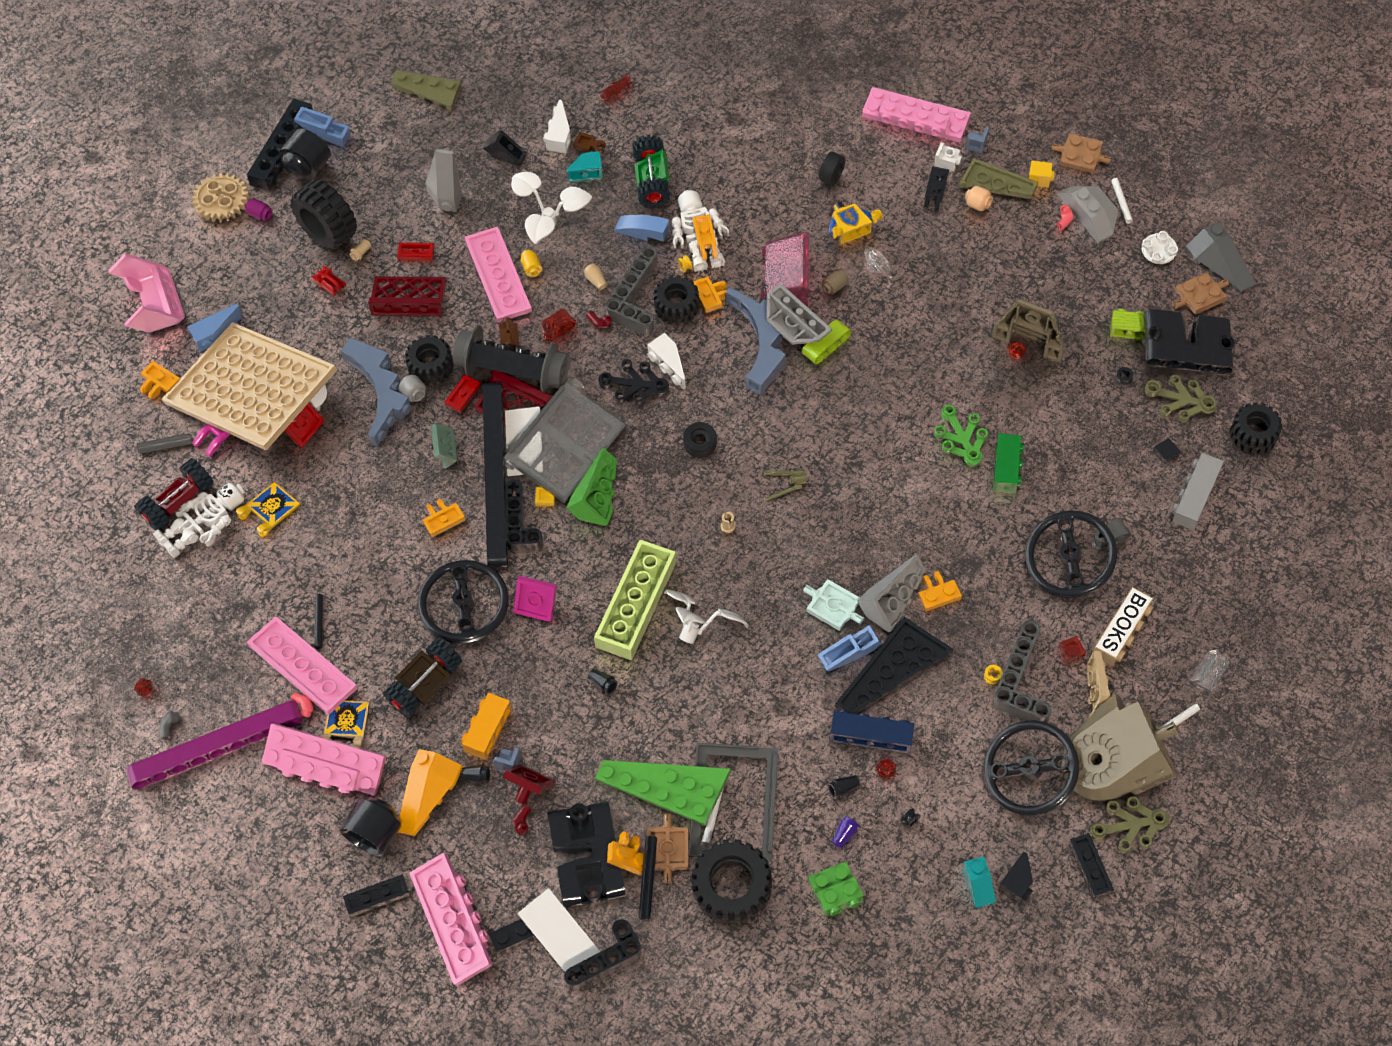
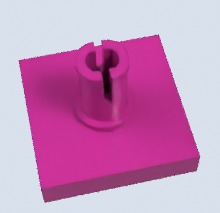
M520 575L517 579L513 613L551 622L554 613L557 585Z

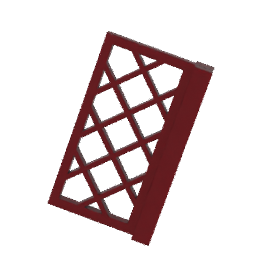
M375 276L372 295L369 297L368 302L371 315L443 316L446 277ZM378 283H387V285L381 288ZM398 283H405V285L400 288L396 286ZM416 283H422V284H423V285L420 286L419 288H416V287L414 286ZM434 283H441L437 288L431 286ZM390 288H393L394 290H396V291H394V292L391 293V294H388V293L386 292V291L389 290ZM408 288H411L413 290L409 294H406L404 292ZM426 288L430 289L431 291L426 295L422 293ZM417 294L421 296V298H412ZM435 294L439 297V298H430V297L434 296Z
M494 370L491 374L492 379L489 383H502L505 401L503 408H507V410H509L510 406L519 404L520 409H523L521 403L526 401L532 402L533 407L543 409L552 398V396L500 371ZM483 393L474 406V410L483 414V408H481ZM512 393L517 395L518 400L507 403L505 395Z

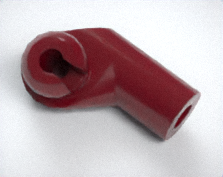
M589 311L586 314L587 319L596 328H608L611 326L612 318L608 315L598 318L593 311Z
M523 805L513 818L514 829L519 835L525 834L529 829L525 819L531 812V809L526 805Z

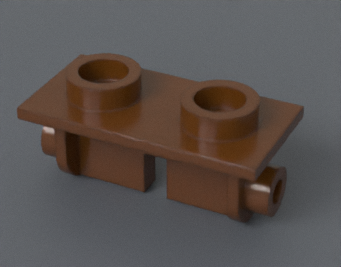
M509 317L503 319L502 324H499L501 344L512 345L515 350V348H519L517 322L513 323Z

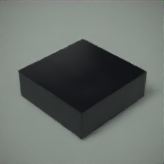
M1169 438L1156 445L1153 449L1164 463L1169 462L1181 453Z

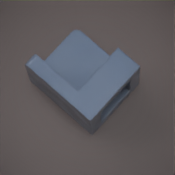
M989 127L985 128L983 134L969 133L966 149L983 153L988 139Z
M515 747L514 752L502 748L499 757L494 759L496 770L505 772V770L519 765L522 758L520 748Z

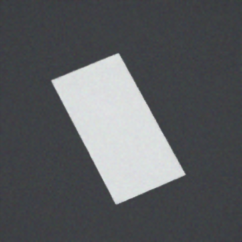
M540 407L505 410L507 454L509 449L540 413ZM538 432L517 457L529 467L542 454L541 433ZM542 461L534 469L538 473H543ZM507 463L508 476L524 475Z
M549 888L517 913L564 972L568 968L600 952Z

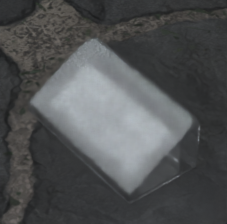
M1218 650L1208 651L1190 679V682L1212 693L1230 662Z

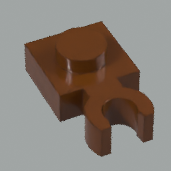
M579 132L573 143V149L585 153L591 150L594 152L600 151V155H602V149L599 147H606L604 141H596L595 136Z

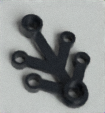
M629 359L621 362V368L632 379L612 377L607 372L600 374L598 377L599 386L603 389H609L613 384L630 386L624 391L618 390L615 392V400L619 403L624 402L626 398L634 394L633 402L636 405H641L654 394L662 396L669 390L668 381L664 378H658L650 369V364L646 361L640 363L639 369L650 381H644L632 367V361ZM642 388L648 389L643 393L637 392Z

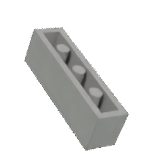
M1205 453L1201 454L1200 459L1195 458L1191 468L1194 469L1193 474L1189 473L1185 481L1187 488H1182L1178 497L1181 501L1179 504L1175 503L1171 514H1174L1172 522L1191 530L1195 529L1219 475L1223 460Z

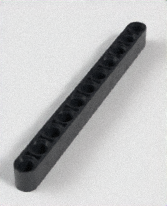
M498 382L483 383L487 565L492 568L508 567L505 530V461L503 460L505 458L502 383Z

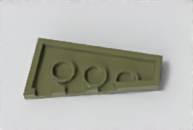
M396 70L391 85L395 89L410 95L413 93L418 95L420 99H428L433 101V104L443 105L447 110L452 111L461 87V81Z
M973 158L959 182V187L972 189L974 186H980L988 189L991 193L1031 199L1038 186V182Z

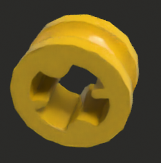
M684 255L682 259H677L683 273H686L687 269H693L687 255Z
M997 665L988 666L985 669L984 680L990 685L999 684L1003 674L1002 669ZM990 672L997 674L996 678L990 676Z

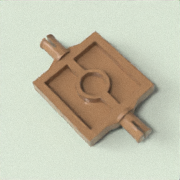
M1069 133L1067 141L1063 146L1054 143L1052 146L1053 151L1062 152L1061 166L1094 173L1099 162L1110 164L1111 157L1101 155L1103 141Z
M1207 272L1176 285L1175 291L1180 296V300L1173 302L1172 305L1175 307L1174 309L1186 306L1195 315L1226 301L1227 296L1221 289L1229 286V282L1227 279H1224L1217 283Z
M668 813V821L667 814H663V826L647 828V836L657 837L655 870L663 871V883L667 884L668 876V884L672 883V871L689 870L688 827L672 826V814Z

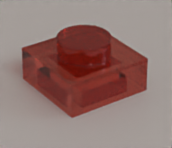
M1078 636L1059 642L1058 646L1067 662L1086 655V651Z

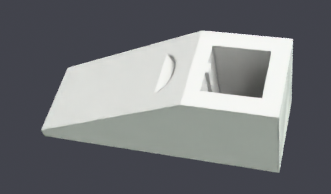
M559 100L557 106H554L553 118L549 120V130L545 132L543 141L546 143L547 150L567 154L571 142L570 129L562 100Z
M663 333L648 344L647 355L652 362H656L663 373H667L671 377L675 385H679L684 390L686 388L685 376L677 345Z

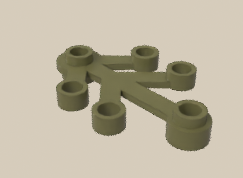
M1172 375L1169 379V385L1176 388L1179 393L1162 389L1160 383L1155 380L1148 381L1146 384L1145 393L1149 397L1158 395L1176 400V402L1169 405L1161 406L1160 415L1163 417H1169L1172 411L1186 405H1194L1195 407L1189 410H1181L1179 412V421L1185 423L1193 415L1200 412L1211 414L1217 408L1216 400L1211 396H1205L1196 380H1190L1186 390L1181 382V378L1178 375ZM1189 392L1195 393L1197 398L1191 397Z
M1129 797L1126 807L1131 811L1136 810L1145 818L1139 819L1120 808L1117 801H1109L1106 806L1107 812L1111 815L1115 814L1125 820V822L1105 826L1101 823H1095L1091 826L1089 833L1092 840L1100 842L1105 839L1106 834L1129 830L1126 837L1118 845V849L1122 853L1130 851L1132 842L1141 827L1149 826L1146 834L1140 837L1138 845L1142 849H1148L1151 846L1152 838L1156 831L1166 828L1169 824V816L1165 811L1161 809L1152 811L1140 804L1137 797ZM1134 801L1136 806H1131L1129 802ZM1114 805L1116 810L1110 809L1109 806ZM1155 817H1161L1162 821H1157ZM1100 828L1102 833H1097L1095 829ZM1145 839L1149 844L1145 845L1141 840ZM1123 843L1127 844V845H1128V848H1127V849L1123 848V847L1121 846V844H1123Z

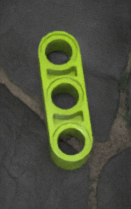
M836 319L828 325L832 331L819 342L806 343L803 347L802 354L815 365L823 361L850 337L852 330L840 320Z

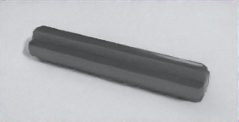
M188 433L137 443V451L141 454L192 444L193 438Z

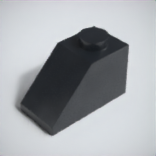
M502 130L491 134L483 147L493 158L517 166L520 165L526 154V151Z
M1026 852L1021 854L1001 881L998 889L1017 904H1020L1023 899L1027 901L1033 892L1031 889L1033 878Z

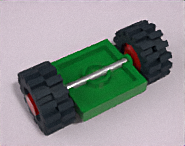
M643 135L641 139L638 137L632 144L633 157L638 162L634 164L638 199L644 207L649 206V208H652V206H655V208H658V205L662 207L664 206L663 203L667 204L670 200L667 182L670 180L667 153L664 151L663 141L660 137L656 138V135L652 137L647 135L645 137Z

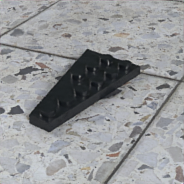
M904 617L837 700L835 707L839 710L848 711L850 714H858L953 653V648Z

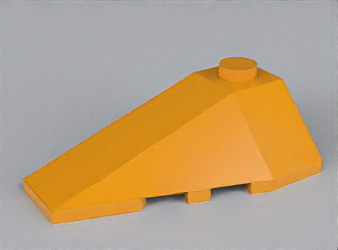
M418 750L409 773L398 820L401 823L398 833L415 836L430 818V812L436 805L441 804L445 793L449 789L452 790L463 768L462 765L436 752Z

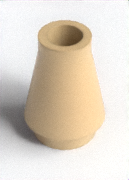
M593 263L584 269V276L599 291L607 287L608 284L599 266Z

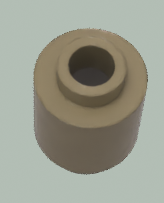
M835 270L822 280V289L825 293L834 295L847 284L849 278L843 270Z

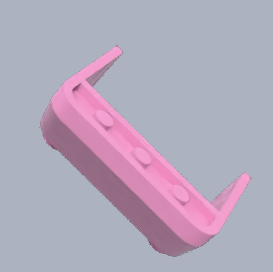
M125 253L108 271L109 274L124 278L127 288L131 291L139 292L143 306L125 322V326L151 333L179 324L185 318L172 275L164 265Z

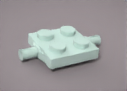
M828 579L818 590L809 585H806L803 592L813 597L806 612L840 631L850 619L859 624L863 622L864 617L855 613V609L859 604L857 600L860 598Z

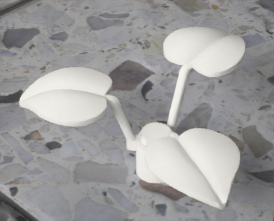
M520 172L512 177L511 186L513 192L521 197L529 196L534 192L541 208V216L532 214L525 221L527 235L534 244H537L541 239L553 232L557 224L556 216L559 215L562 205L565 211L574 212L586 206L592 199V196L583 189L568 187L561 192V202H559L556 211L550 207L544 208L536 190L541 187V180L536 174Z
M666 589L664 591V594H668L687 605V609L676 607V612L682 623H684L679 638L687 643L693 644L697 634L701 635L702 631L716 616H723L741 622L746 628L749 626L738 614L718 608V611L706 621L701 616L690 611L691 604H696L692 597L674 590ZM698 623H703V626L699 629Z

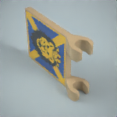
M345 700L331 714L327 715L323 737L331 740L332 737L354 738L353 746L363 749L370 702Z

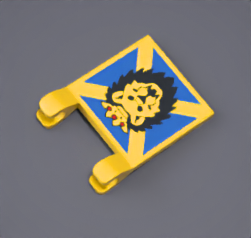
M273 482L249 503L239 507L236 512L240 520H245L252 511L265 523L257 527L258 535L264 538L273 527L297 509L300 503Z

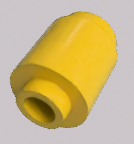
M533 250L524 251L521 254L520 261L525 274L529 277L538 276L542 271V266L537 254Z

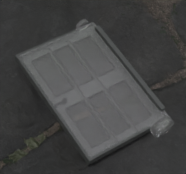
M570 377L560 387L509 449L503 459L507 468L510 470L517 469L564 504L573 494L602 448L608 450L627 425L583 394V384L574 377Z

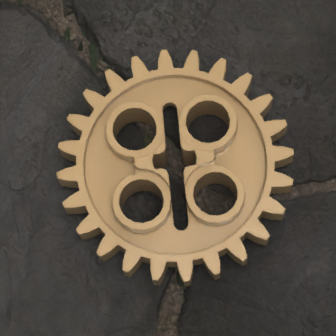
M220 172L217 177L213 174L211 179L206 176L207 181L200 180L201 186L196 185L197 190H193L192 204L196 213H199L201 218L205 216L206 221L211 218L213 222L219 219L221 223L223 218L229 221L230 216L235 219L236 213L241 215L240 209L246 210L245 205L250 198L249 190L245 181L242 182L240 177L236 178L235 174L230 177L229 173L223 176Z

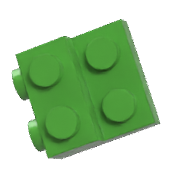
M846 861L808 876L809 884L824 917L827 915L835 916L847 907L855 908L863 901L864 895Z

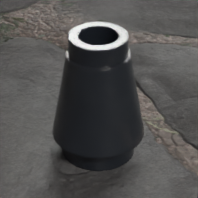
M595 668L588 674V679L603 694H611L617 687L618 683L614 676Z
M484 764L464 767L461 770L459 779L484 784L490 780V768Z
M856 775L832 779L831 783H828V790L834 799H841L859 787L860 782Z

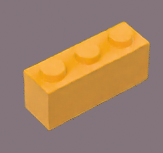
M488 693L486 698H482L477 715H474L471 719V727L468 733L465 732L462 737L461 744L464 752L487 760L512 710L509 700Z

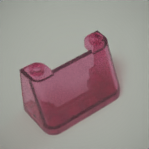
M801 232L766 242V246H762V257H766L765 290H761V301L763 299L767 300V293L781 283L808 307L809 232Z

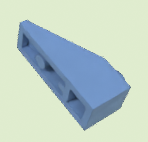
M236 303L187 326L199 351L207 350L232 322L236 323L242 317V314Z

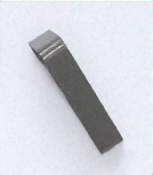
M647 245L641 249L605 303L606 314L612 318L613 322L643 335H649L654 331L653 315L631 303L658 264L657 249L654 246Z
M1027 620L1021 627L995 691L993 705L997 710L1025 721L1036 720L1047 723L1052 710L1050 704L1017 691L1040 631V626L1036 621ZM1027 630H1030V631H1033L1034 633H1033V634H1029V633H1027L1026 631H1027ZM1019 647H1025L1027 650H1021ZM1013 663H1018L1021 667H1015ZM1006 680H1012L1014 683L1009 684ZM999 697H1005L1007 701H1002ZM1018 704H1024L1026 708H1020ZM1037 711H1042L1046 715H1039Z

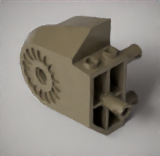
M1116 693L1112 694L1070 737L1079 759V776L1073 791L1089 800L1106 801L1116 799L1129 792L1135 795L1177 777V771L1163 743V740L1179 734L1178 729H1176L1177 726L1174 722H1171L1157 729L1149 710L1141 703L1132 701L1124 705L1119 695ZM1102 757V762L1096 765L1098 758ZM1062 759L1061 767H1064L1066 760ZM1069 772L1063 773L1066 782Z

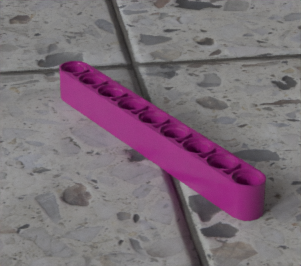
M288 701L140 760L125 769L131 788L135 790L144 788L268 737L272 723L292 728L299 725L303 718L297 702Z

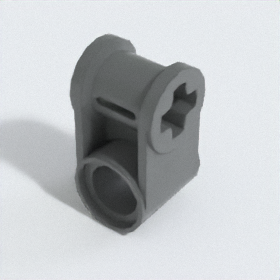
M1116 518L1106 524L1112 532L1116 544L1126 541L1131 536L1130 531L1120 518ZM1096 529L1092 546L1098 551H1105L1108 549L1107 542L1102 533Z

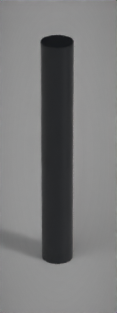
M318 593L315 594L314 648L322 649L323 595Z

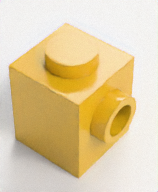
M1031 161L1029 179L1038 182L1037 187L1049 188L1050 181H1054L1055 171L1052 170V163Z

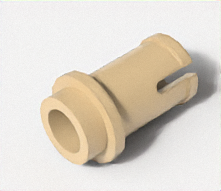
M363 239L355 248L350 250V257L355 261L361 260L362 256L372 247L371 243Z
M726 512V517L725 513L722 514L720 527L725 533L733 532L736 527L734 515L731 512Z

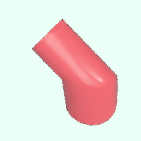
M1067 204L1060 207L1062 219L1057 223V227L1060 230H1064L1073 221L1072 210Z
M293 693L291 701H296L301 706L302 710L300 713L303 717H310L311 712L314 711L312 701L299 693Z

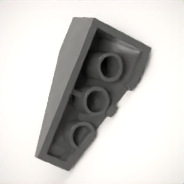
M1220 222L1204 228L1185 246V249L1197 263L1204 264L1211 273L1218 274L1223 280L1227 279L1229 285L1238 292L1242 293L1256 286V282L1233 240Z

